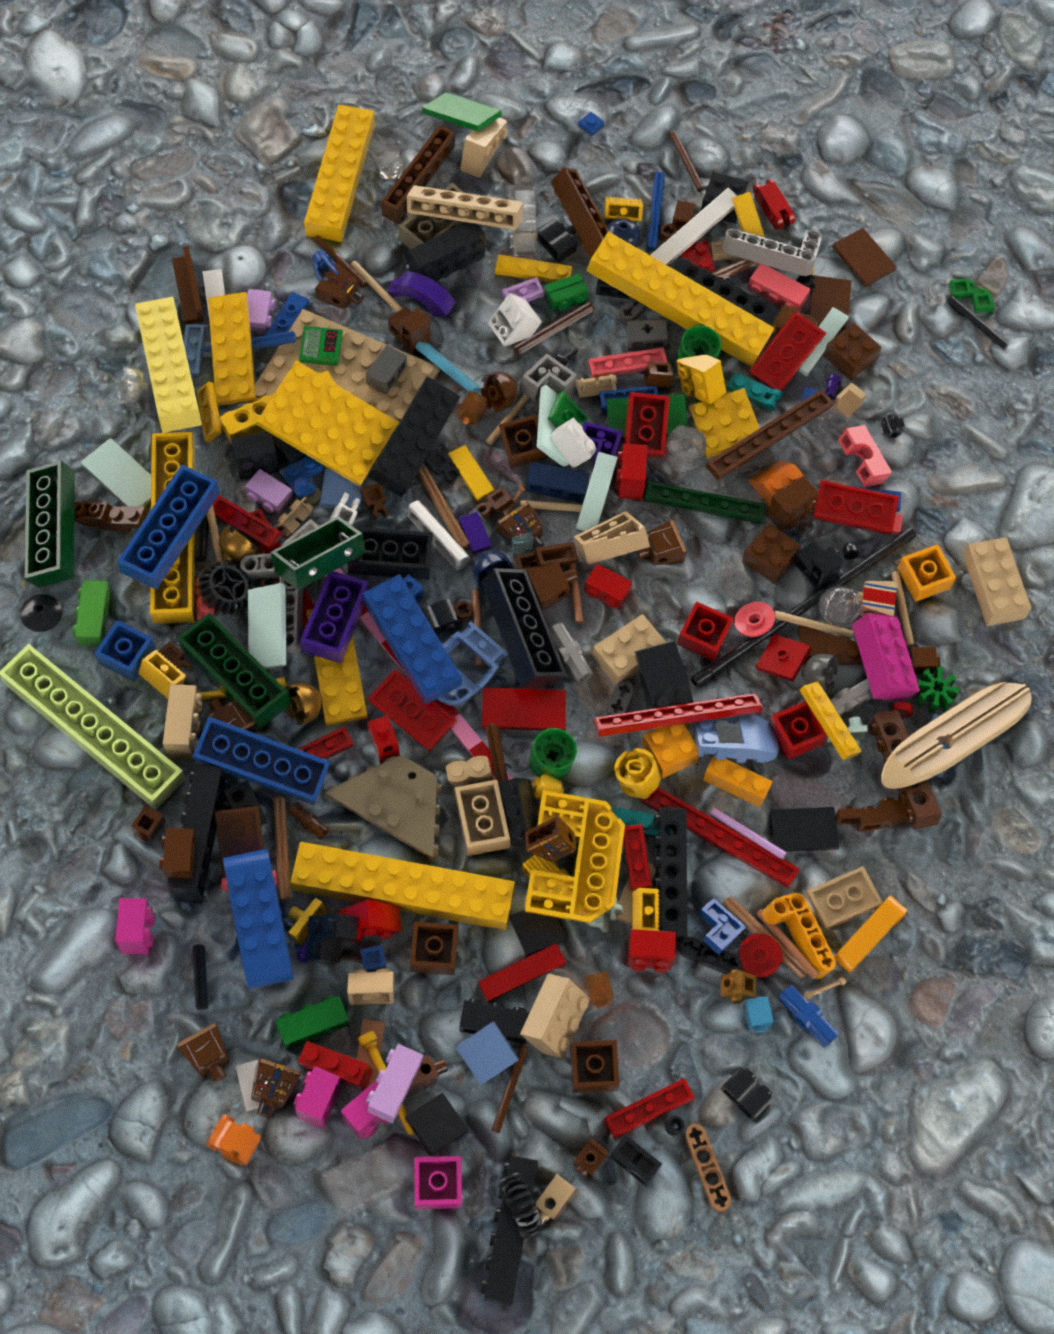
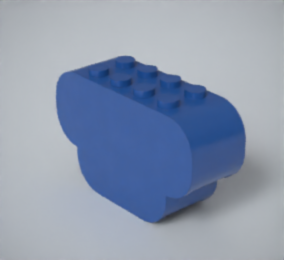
M268 849L223 858L248 988L254 989L294 980L290 952Z

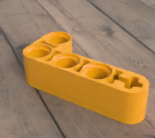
M793 893L774 899L764 908L762 915L768 924L786 923L798 950L819 972L816 979L823 978L835 968V958L803 895Z
M890 895L834 956L835 961L851 973L892 927L898 924L908 910Z

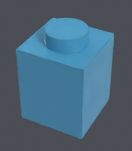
M768 996L746 999L743 1007L748 1030H755L756 1033L768 1031V1028L773 1024Z

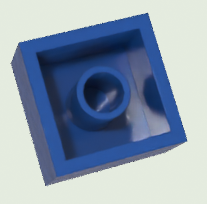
M116 620L94 654L98 664L134 682L139 675L142 660L152 653L156 646L152 637Z

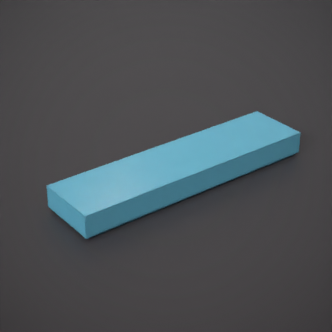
M418 341L415 346L416 349L469 393L479 394L482 387L426 342Z

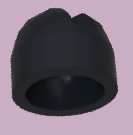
M849 542L843 546L842 553L844 558L852 560L859 556V549L856 544Z
M678 1116L670 1117L665 1123V1130L671 1136H677L684 1131V1121ZM675 1124H677L678 1128H676V1129H672V1128H671V1126H674Z

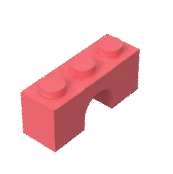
M866 426L846 428L839 437L838 442L846 456L856 455L863 460V463L855 472L864 488L883 484L892 471Z

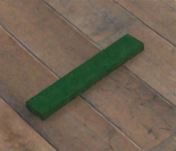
M648 481L644 500L762 524L766 505L764 503Z

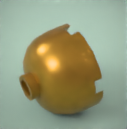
M227 525L220 535L219 546L224 552L222 556L231 563L234 560L241 563L244 557L256 555L260 551L258 546L254 549L252 547L254 543L236 529L231 532L229 530L231 528L230 525Z
M305 682L287 685L285 689L288 691L292 703L285 709L289 718L292 720L295 717L296 725H303L314 720L321 709L322 696L320 692Z

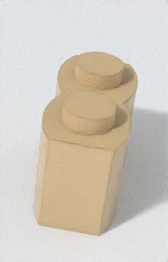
M476 756L467 762L454 761L446 766L448 781L452 787L470 785L472 782H487L494 777L491 763L486 756Z

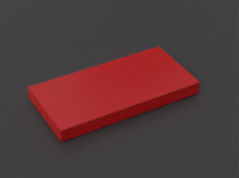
M795 311L748 371L749 374L767 387L778 389L782 392L826 336V332Z
M820 480L813 519L888 535L892 534L899 496Z
M396 669L388 675L367 699L429 752L436 747L458 722L454 716L437 702L432 701L424 705L410 680Z
M483 688L482 729H485L489 724H497L498 729L544 731L549 728H558L565 731L566 690Z

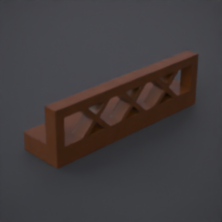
M189 246L183 247L185 256L172 258L185 325L204 322Z

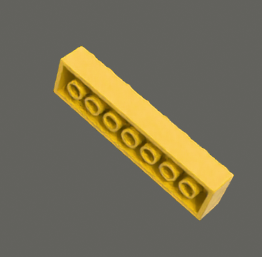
M338 104L304 220L305 236L315 237L319 235L322 239L337 242L343 241L375 127L373 110Z

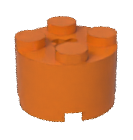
M223 1114L207 1140L206 1145L213 1151L219 1148L218 1151L222 1153L221 1156L239 1165L243 1166L244 1164L247 1166L260 1142L261 1136L253 1132L254 1128L248 1124L242 1123L240 1126L234 1123L235 1120L232 1117Z

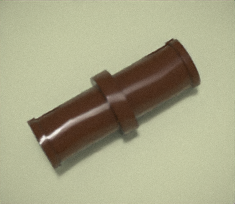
M295 803L289 809L288 813L296 818L304 829H309L316 835L319 840L328 834L329 829L316 819V815L307 812L299 803Z

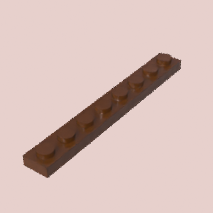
M822 389L708 461L705 467L719 481L832 408L834 402Z

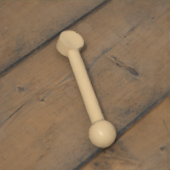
M839 977L838 981L812 992L806 991L804 998L811 1000L816 994L837 985H845L846 979Z

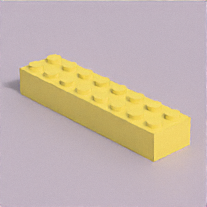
M168 297L135 304L162 433L202 425L174 298Z

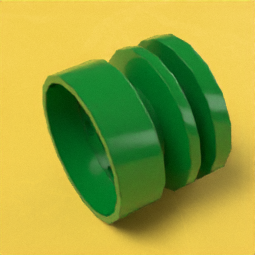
M703 325L687 329L682 336L676 359L708 355L717 359L722 346L720 336L715 330Z
M549 728L540 732L534 740L529 755V767L533 774L540 778L541 775L547 773L559 780L564 779L571 771L577 754V746L573 737L566 731L558 728Z

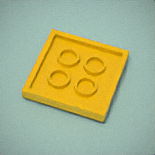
M745 388L725 394L712 404L700 402L689 406L690 414L707 459L721 454L760 429Z

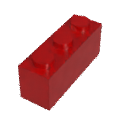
M306 1041L298 1059L299 1065L304 1070L312 1072L315 1066L339 1076L341 1084L360 1091H364L367 1088L373 1074V1069L368 1063Z

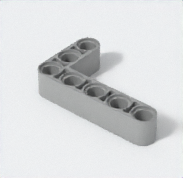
M729 229L726 231L722 250L733 256L801 276H808L811 274L822 235L814 230L806 231L802 246L798 248L740 230Z
M271 554L248 555L244 557L240 565L249 578H280V583L285 584L286 652L289 654L298 653L301 650L300 640L302 638L303 588L297 590L293 586L288 587L289 583L274 571V567L269 569V566L273 564ZM252 565H256L254 569L249 570ZM291 600H295L291 606H288ZM294 619L293 624L287 626V623ZM290 639H294L293 643L287 646V642Z

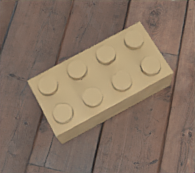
M1007 537L968 544L963 553V558L986 626L1025 619L1031 610V605Z

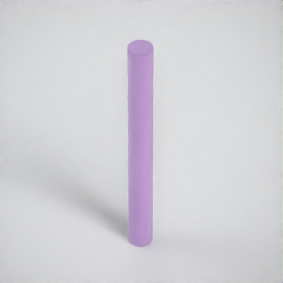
M713 808L711 811V816L783 860L786 857L787 852L720 810Z

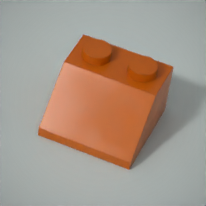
M779 460L769 468L750 477L748 481L766 504L770 506L774 494L804 475L795 464Z

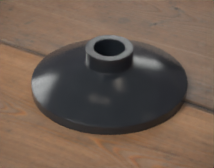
M38 594L25 601L20 611V617L24 626L29 630L45 632L51 630L60 622L62 607L55 597L48 594ZM39 608H43L41 612H37Z

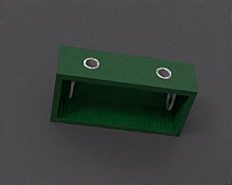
M337 516L271 552L274 571L297 590H300L366 552L363 534Z

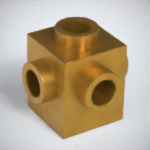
M731 970L729 974L721 975V997L729 999L730 1003L734 1004L743 1003V1000L756 998V976L742 970Z

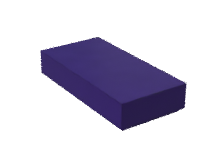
M478 512L459 518V523L473 554L492 548Z

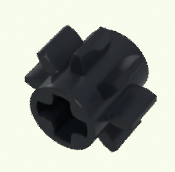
M890 414L882 419L879 429L882 435L885 434L889 439H894L902 434L905 425L902 418L899 419L895 414Z

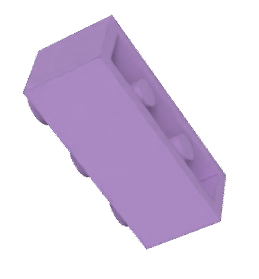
M400 1044L397 1045L395 1050H390L386 1062L389 1064L385 1071L381 1069L376 1079V1083H378L376 1091L371 1090L367 1097L366 1103L369 1104L368 1113L393 1124L422 1063V1054Z

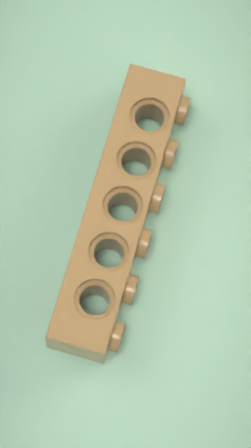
M414 185L407 195V213L517 230L523 220V202Z

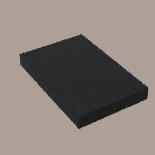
M834 807L770 810L773 844L785 852L839 849Z

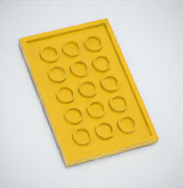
M296 360L260 415L256 425L360 487L399 422Z

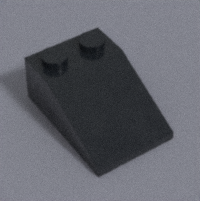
M675 641L634 651L647 709L694 703L690 684Z

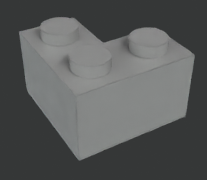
M546 354L522 376L520 391L534 401L540 397V388L544 385H547L557 394L564 391L569 395L575 389L577 374Z

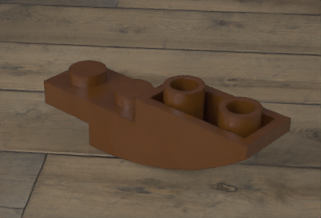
M75 502L74 522L103 530L131 532L132 528H139L142 525L149 511L145 507L111 506L108 502Z
M892 797L880 800L876 808L865 806L861 809H853V807L846 806L838 809L835 815L837 825L857 824V832L883 829L906 819L903 804H900L899 800H894Z

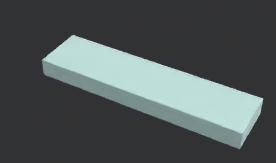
M834 307L830 310L819 325V328L826 332V336L799 369L800 373L805 376L809 375L824 354L827 343L837 336L848 321L849 316Z
M598 452L576 526L577 530L586 531L599 524L618 457Z

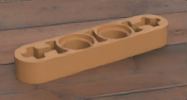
M691 1124L686 1129L684 1137L709 1205L715 1212H725L731 1205V1196L705 1129L700 1124ZM693 1129L695 1132L701 1133L698 1137L700 1145L703 1142L705 1143V1145L699 1146L695 1150L693 1146H696L697 1142L695 1138H690L689 1136ZM706 1151L710 1156L709 1162L701 1163L697 1159V1153ZM708 1173L717 1175L718 1183L716 1185H709L706 1182L705 1177ZM720 1186L722 1187V1190H719L718 1193L720 1198L726 1199L723 1204L724 1207L714 1203L717 1199L716 1192L711 1194L709 1190H716Z

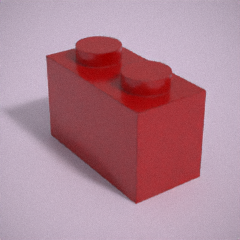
M597 563L585 581L584 591L590 597L602 600L607 606L620 610L631 592L633 582Z

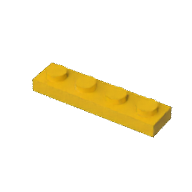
M498 254L495 274L529 280L537 277L541 282L552 283L571 276L572 266Z
M819 682L804 685L799 691L842 760L860 754L862 752Z

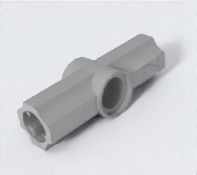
M563 623L552 626L549 630L562 664L568 667L577 683L586 682L593 676V672L583 657L580 645L577 641H573Z
M868 678L850 689L845 688L839 691L830 700L839 716L851 714L862 703L873 697Z

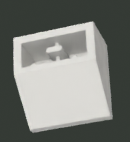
M511 293L508 294L488 322L504 346H509L531 337L542 323L525 299Z

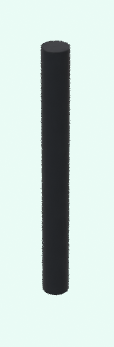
M952 296L948 300L949 304L1003 350L1009 346V343Z

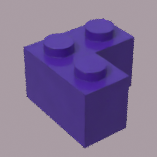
M584 421L583 431L597 448L594 453L593 471L598 452L617 457L623 431Z

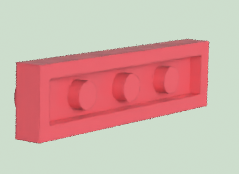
M664 347L588 359L592 378L608 376L609 374L622 375L645 371L648 361L668 362Z

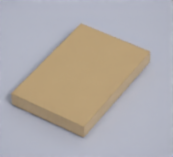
M864 866L805 892L825 931L877 909L883 903Z

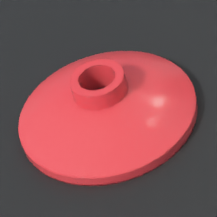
M764 602L748 603L735 616L737 630L742 635L748 637H757L765 634L772 628L775 622L774 610Z

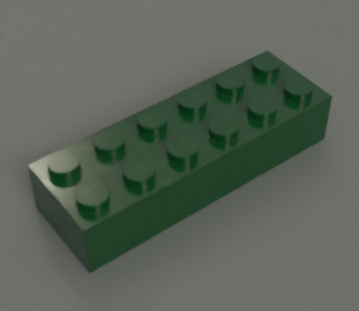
M61 460L26 471L24 579L38 588L74 579L75 471Z
M210 612L177 637L181 650L246 714L258 729H261L292 704L288 691Z

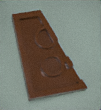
M798 626L799 642L810 645L812 649L803 665H806L808 660L817 654L836 656L838 665L863 664L856 641L813 628Z

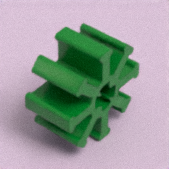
M938 667L933 676L930 670L927 669L917 681L920 696L916 703L919 707H922L929 700L931 702L928 710L929 713L934 714L939 705L943 708V712L949 710L959 693V687H952L956 681L954 674H951L946 680H942L944 668Z

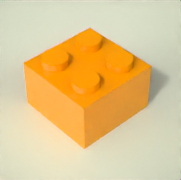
M938 544L902 557L897 567L915 602L951 589L956 580V576Z
M684 724L660 727L643 735L641 745L654 756L661 779L698 763L700 756L698 755L697 746Z

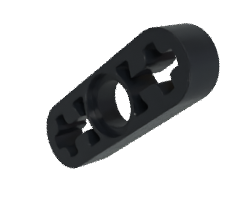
M687 937L680 943L679 952L684 958L723 974H729L731 970H739L741 967V960L736 954L726 950L718 954L704 941L694 937ZM691 943L693 944L692 948L695 950L687 952L685 946ZM702 947L700 957L696 956L699 948ZM706 951H713L716 954V959L711 962L707 961L704 958V953ZM720 955L724 956L722 961L729 962L730 960H733V965H735L736 967L733 966L731 969H728V964L725 962H721L720 965H717L720 959Z

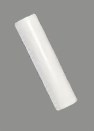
M414 501L409 504L407 517L421 532H433V546L456 571L465 567L470 561L469 555L420 501Z

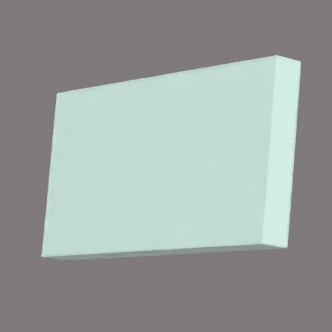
M544 385L540 388L537 448L565 467L569 463L550 438L556 427L548 419L558 394L547 385Z
M111 438L80 462L81 466L124 506L145 507L151 502V474Z
M282 583L248 590V652L265 669L286 666L285 584Z

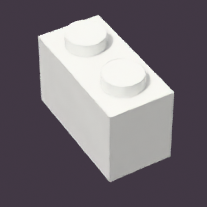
M574 418L557 427L550 435L551 440L572 468L590 459L597 449L594 442L588 438L582 426Z

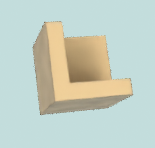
M850 383L836 397L833 407L846 418H849L863 405L866 394L853 383Z

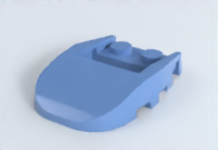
M472 622L468 623V628L463 632L457 631L442 645L449 655L460 642L463 643L490 667V670L476 684L459 671L462 676L461 686L437 699L449 706L464 704L485 687L508 654Z
M744 714L692 722L698 755L700 757H703L704 754H715V758L719 760H725L727 757L736 759L737 763H745L746 759H753L755 762H768L775 759L778 755L779 744L775 733L769 723L757 715ZM717 721H727L731 724H736L738 721L743 744L719 743L715 725Z

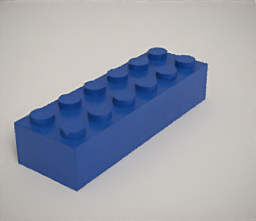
M181 465L117 560L120 572L157 590L220 494L218 482Z
M400 574L363 593L364 605L424 705L461 686L462 676Z
M208 717L193 754L194 762L202 765L222 767L224 773L311 805H315L330 765L328 760L212 717Z

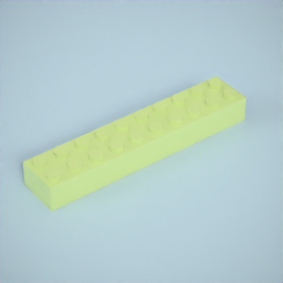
M30 644L24 647L0 671V678L8 688L155 810L186 780L183 771Z

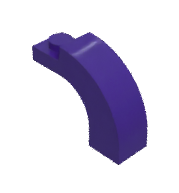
M404 271L401 277L395 278L387 291L391 297L408 296L418 300L434 317L447 316L456 303L441 285L422 274Z

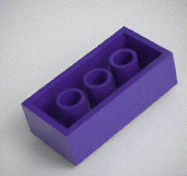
M334 571L327 574L300 640L302 652L342 663L364 608L363 593L369 590V582Z

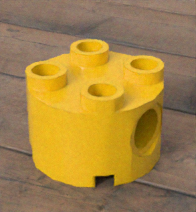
M635 748L629 753L628 751L623 752L617 758L614 765L619 786L628 796L647 799L659 786L661 774L654 756L645 749Z

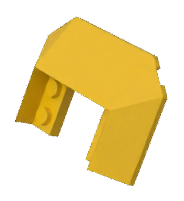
M546 790L542 791L537 815V826L559 816L575 833L577 854L574 858L572 876L531 869L525 897V912L591 923L615 906L625 824L620 818L616 817L606 801Z

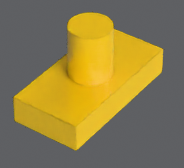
M315 898L305 912L294 906L288 913V917L296 922L288 933L294 942L300 946L307 938L309 916L325 915L328 912L322 901Z

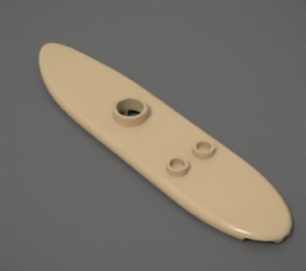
M1007 682L988 686L929 722L901 742L888 757L881 774L883 786L890 789L911 786L930 779L954 766L1011 728L1026 714L1032 699L1030 688H1026L1027 685ZM938 743H946L949 746V749H942L944 745L941 744L938 746Z

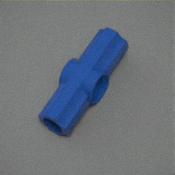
M793 985L788 986L778 996L777 999L793 1014L795 1022L803 1030H808L824 1048L839 1035L837 1030L823 1017L820 1008L812 1001L808 1002Z

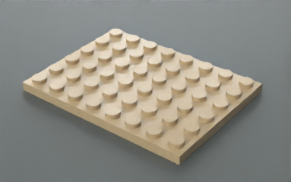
M302 309L288 331L295 332L296 342L278 347L255 384L256 400L249 402L253 403L260 400L263 396L275 393L296 360L299 361L304 326L342 329L343 337L338 366L302 364L317 373L328 370L338 386L397 422L401 420L424 379L428 376L435 380L440 372V368L391 347L407 355V367L389 392L384 394L367 385L366 372L387 344Z

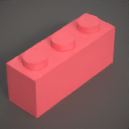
M764 264L758 266L750 277L748 290L753 294L765 298L770 303L776 304L792 314L795 311L799 313L808 300L810 288Z

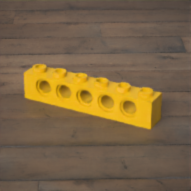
M328 370L319 373L335 383ZM275 393L263 396L260 400L247 403L239 409L228 411L220 416L222 428L231 445V439L266 431L256 425V422L260 417L258 414L264 411Z

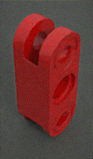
M773 179L766 180L764 186H761L759 183L753 185L754 197L775 230L783 228L784 223L787 226L795 223L794 213Z

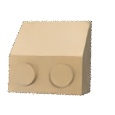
M377 969L376 972L355 970L353 973H348L347 994L349 1004H394L393 972H389L388 969Z

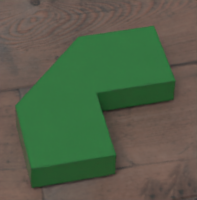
M968 278L949 281L948 285L951 296L956 299L971 298L975 313L994 311L995 306L990 291L985 288L981 289Z

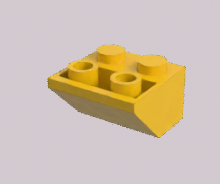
M708 355L677 360L678 374L683 393L707 404H712L726 394L720 360Z

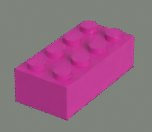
M868 613L854 622L852 627L873 699L903 702L918 693L920 689L898 617Z

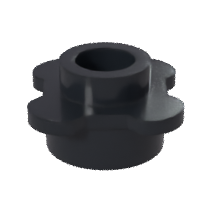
M811 274L808 276L800 275L796 279L797 282L810 288V291L816 287L813 283L814 276Z

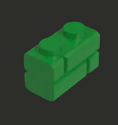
M580 273L544 285V297L547 303H549L552 312L556 310L563 311L573 304L580 305L588 299V288L585 282H583Z

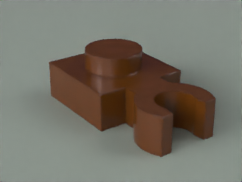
M380 483L362 487L360 490L366 508L373 509V519H378L379 515L377 512H381L383 517L386 518L389 512L383 505L387 500Z
M502 486L486 497L487 502L478 504L476 508L479 513L482 512L483 518L487 519L492 515L493 511L499 514L514 504V501Z
M168 642L158 651V653L164 655V658H167V661L173 663V666H176V668L192 670L187 661H182L185 658L184 654L171 642Z

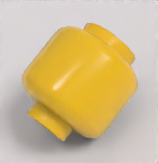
M547 773L541 775L540 778L536 776L531 784L534 798L539 801L541 800L543 790L557 793L564 792L562 782Z

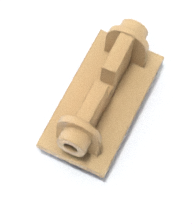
M612 374L589 379L581 378L576 381L579 398L599 395V391L617 390L615 384L617 379L616 375Z
M306 497L301 501L296 499L289 507L292 511L288 515L284 513L276 521L279 524L276 529L279 527L283 529L281 532L286 537L292 535L301 525L295 520L296 518L303 522L312 513L313 506L303 502Z

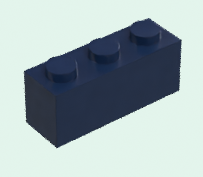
M531 462L526 481V492L583 503L590 473L583 470L567 469L563 466L546 465L543 462Z

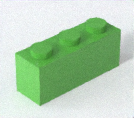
M83 580L82 588L78 589L80 604L76 606L75 610L77 625L73 626V637L76 638L78 645L99 646L105 638L111 594L108 581Z

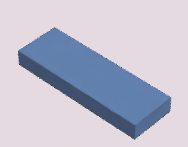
M186 324L183 342L192 378H200L201 347L204 346L205 325Z

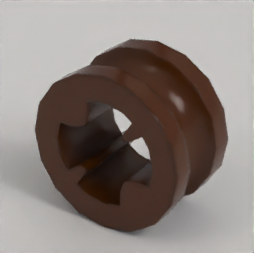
M670 223L664 224L660 232L661 240L666 242L677 232L676 226Z
M460 601L455 605L454 610L459 621L466 622L471 619L472 606L470 603ZM462 608L467 609V614L465 612L464 615L460 614L459 609H461V611Z

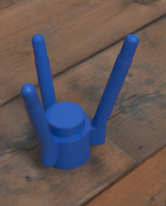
M318 250L313 254L312 259L315 263L312 266L316 271L319 282L322 280L319 269L326 270L330 268L334 274H338L334 267L335 262L327 255L325 250Z

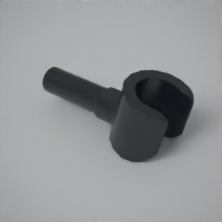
M575 348L565 356L558 354L555 359L566 366L568 360L578 353V350Z

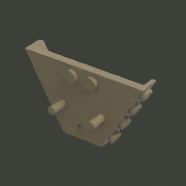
M402 755L392 756L386 759L383 764L371 766L365 773L358 776L353 775L346 782L340 785H332L324 792L325 800L328 802H337L429 857V862L434 864V857H438L439 844H435V837H439V824H435L436 816L440 817V804H437L436 801L437 796H441V784L437 783V776Z

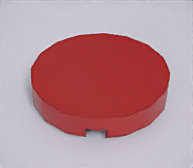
M756 933L748 936L741 943L738 957L741 960V967L745 972L755 975L757 978H765L773 975L779 969L782 963V950L779 943L773 937Z

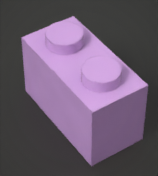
M248 289L251 333L266 334L268 327L272 325V316L270 315L271 311L275 310V300L272 299L270 291Z
M261 469L245 485L247 498L250 501L259 503L267 512H273L278 516L293 500L291 488Z

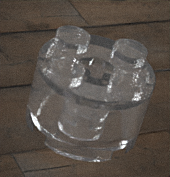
M682 425L676 427L667 438L664 453L670 468L681 473H688L690 470L698 469L703 462L705 454V435L691 427Z

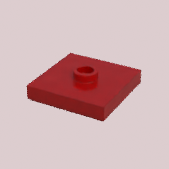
M774 634L757 662L756 670L794 682L812 650L811 646Z

